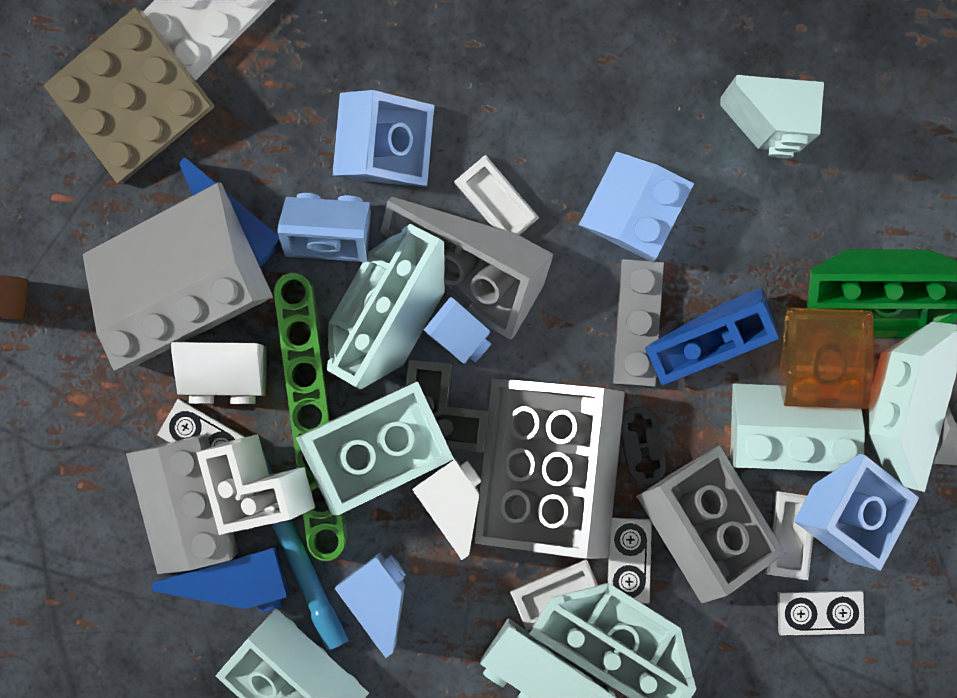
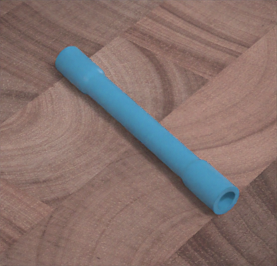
M263 451L269 475L274 474ZM293 520L272 523L271 525L310 609L311 619L325 650L329 651L348 642L349 640L334 607L329 603Z

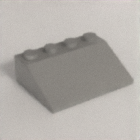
M222 183L210 186L83 254L96 333L114 371L137 366L171 349V342H185L273 298Z
M491 379L489 417L482 466L475 544L585 559L608 558L624 391Z

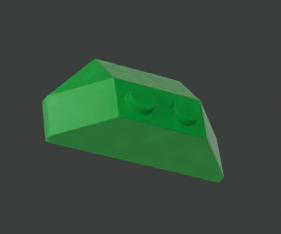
M846 249L811 269L807 308L808 311L815 316L817 315L826 325L843 338H906L932 321L953 324L957 321V260L932 250Z

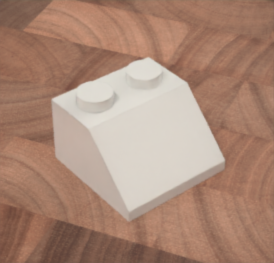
M171 342L177 394L189 395V403L214 404V395L230 396V404H255L256 396H266L267 346L258 343Z
M455 458L412 490L461 560H463L470 552L480 493L476 486L481 483V479L468 461L460 464Z

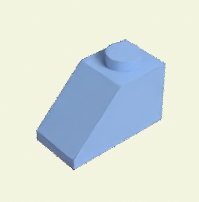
M452 297L448 299L424 329L428 336L464 365L469 359L477 363L491 346V343L486 340L491 331Z

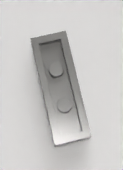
M621 260L613 384L652 387L656 385V371L645 347L659 339L664 262Z

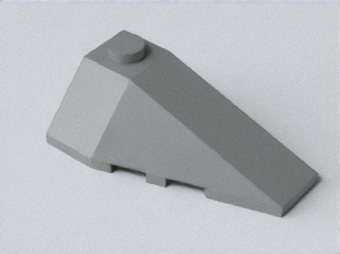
M391 197L387 201L380 232L388 239L401 233L404 227L411 224L444 241L445 292L448 294L452 290L469 306L467 311L478 321L511 340L516 335L542 290L554 254L517 234Z

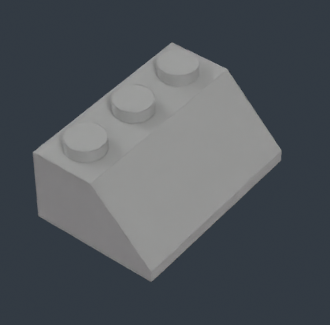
M207 433L126 454L158 574L190 571L230 561L239 553L234 532L220 535L218 533L196 452L210 448Z
M720 446L670 473L636 496L701 604L729 595L785 554Z

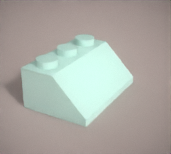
M736 75L721 96L720 105L757 149L769 150L768 156L793 158L794 152H800L820 135L824 82Z
M733 384L730 463L733 467L835 471L859 454L864 455L865 429L858 389Z
M275 609L216 675L239 698H366L369 694L354 676L343 670L328 656L322 647L310 640L297 628L291 619L285 617L278 609Z
M507 618L480 659V664L486 668L483 674L501 687H504L508 682L520 690L518 698H617L610 685L529 635V631Z

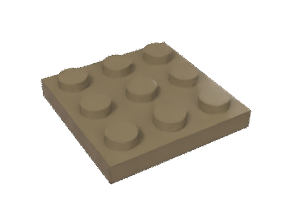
M134 7L43 85L117 184L128 180L215 107L142 9Z

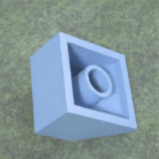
M375 90L340 93L332 176L362 182L427 187L434 105Z
M616 151L579 226L648 261H654L694 183L657 164Z
M299 193L297 197L285 198L278 224V236L285 257L368 262L371 226L370 202H363L359 197L348 195L340 196L338 200L321 199V196L313 193Z
M859 454L812 486L794 522L847 562L881 571L919 497L866 455Z
M380 552L343 579L335 587V590L385 658L393 653L397 644L405 584L402 580L406 573L392 555L385 558Z

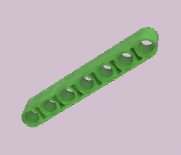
M288 273L278 279L274 287V298L297 469L305 468L310 490L313 493L319 487L296 440V437L313 429L305 427L301 422L300 416L302 410L311 404L317 406L322 413V420L317 427L332 421L315 290L312 283L306 277L298 273ZM293 282L302 283L306 290L304 299L297 304H289L284 297L286 287ZM306 323L310 327L311 337L306 344L296 346L290 339V330L295 324ZM305 363L311 364L317 373L315 382L308 387L300 386L295 379L297 368ZM316 508L303 513L309 552L321 561H330L337 558L347 546L348 536L345 513L332 515L330 510L320 511ZM321 530H331L337 535L339 542L335 551L325 552L318 547L317 535Z

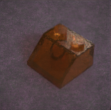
M787 308L778 378L784 406L868 409L874 375L872 311Z

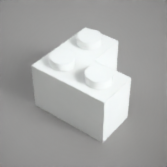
M258 434L223 442L196 452L219 535L291 520L315 508L305 468L302 467L269 475Z

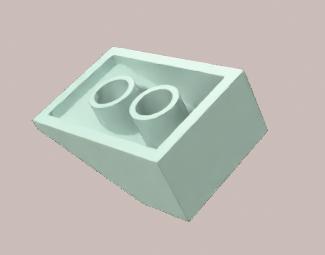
M418 382L296 437L332 515H340L454 460Z

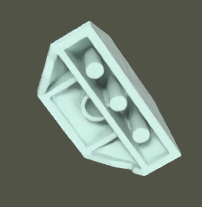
M409 224L402 229L401 233L388 238L368 252V262H363L329 321L328 351L330 359L327 361V370L362 389L404 365L445 292L444 241Z
M932 321L880 354L863 418L865 429L864 441L879 467L899 481L904 487L925 492L957 373V325Z
M610 583L551 597L529 632V635L629 698H691L696 691L681 628Z

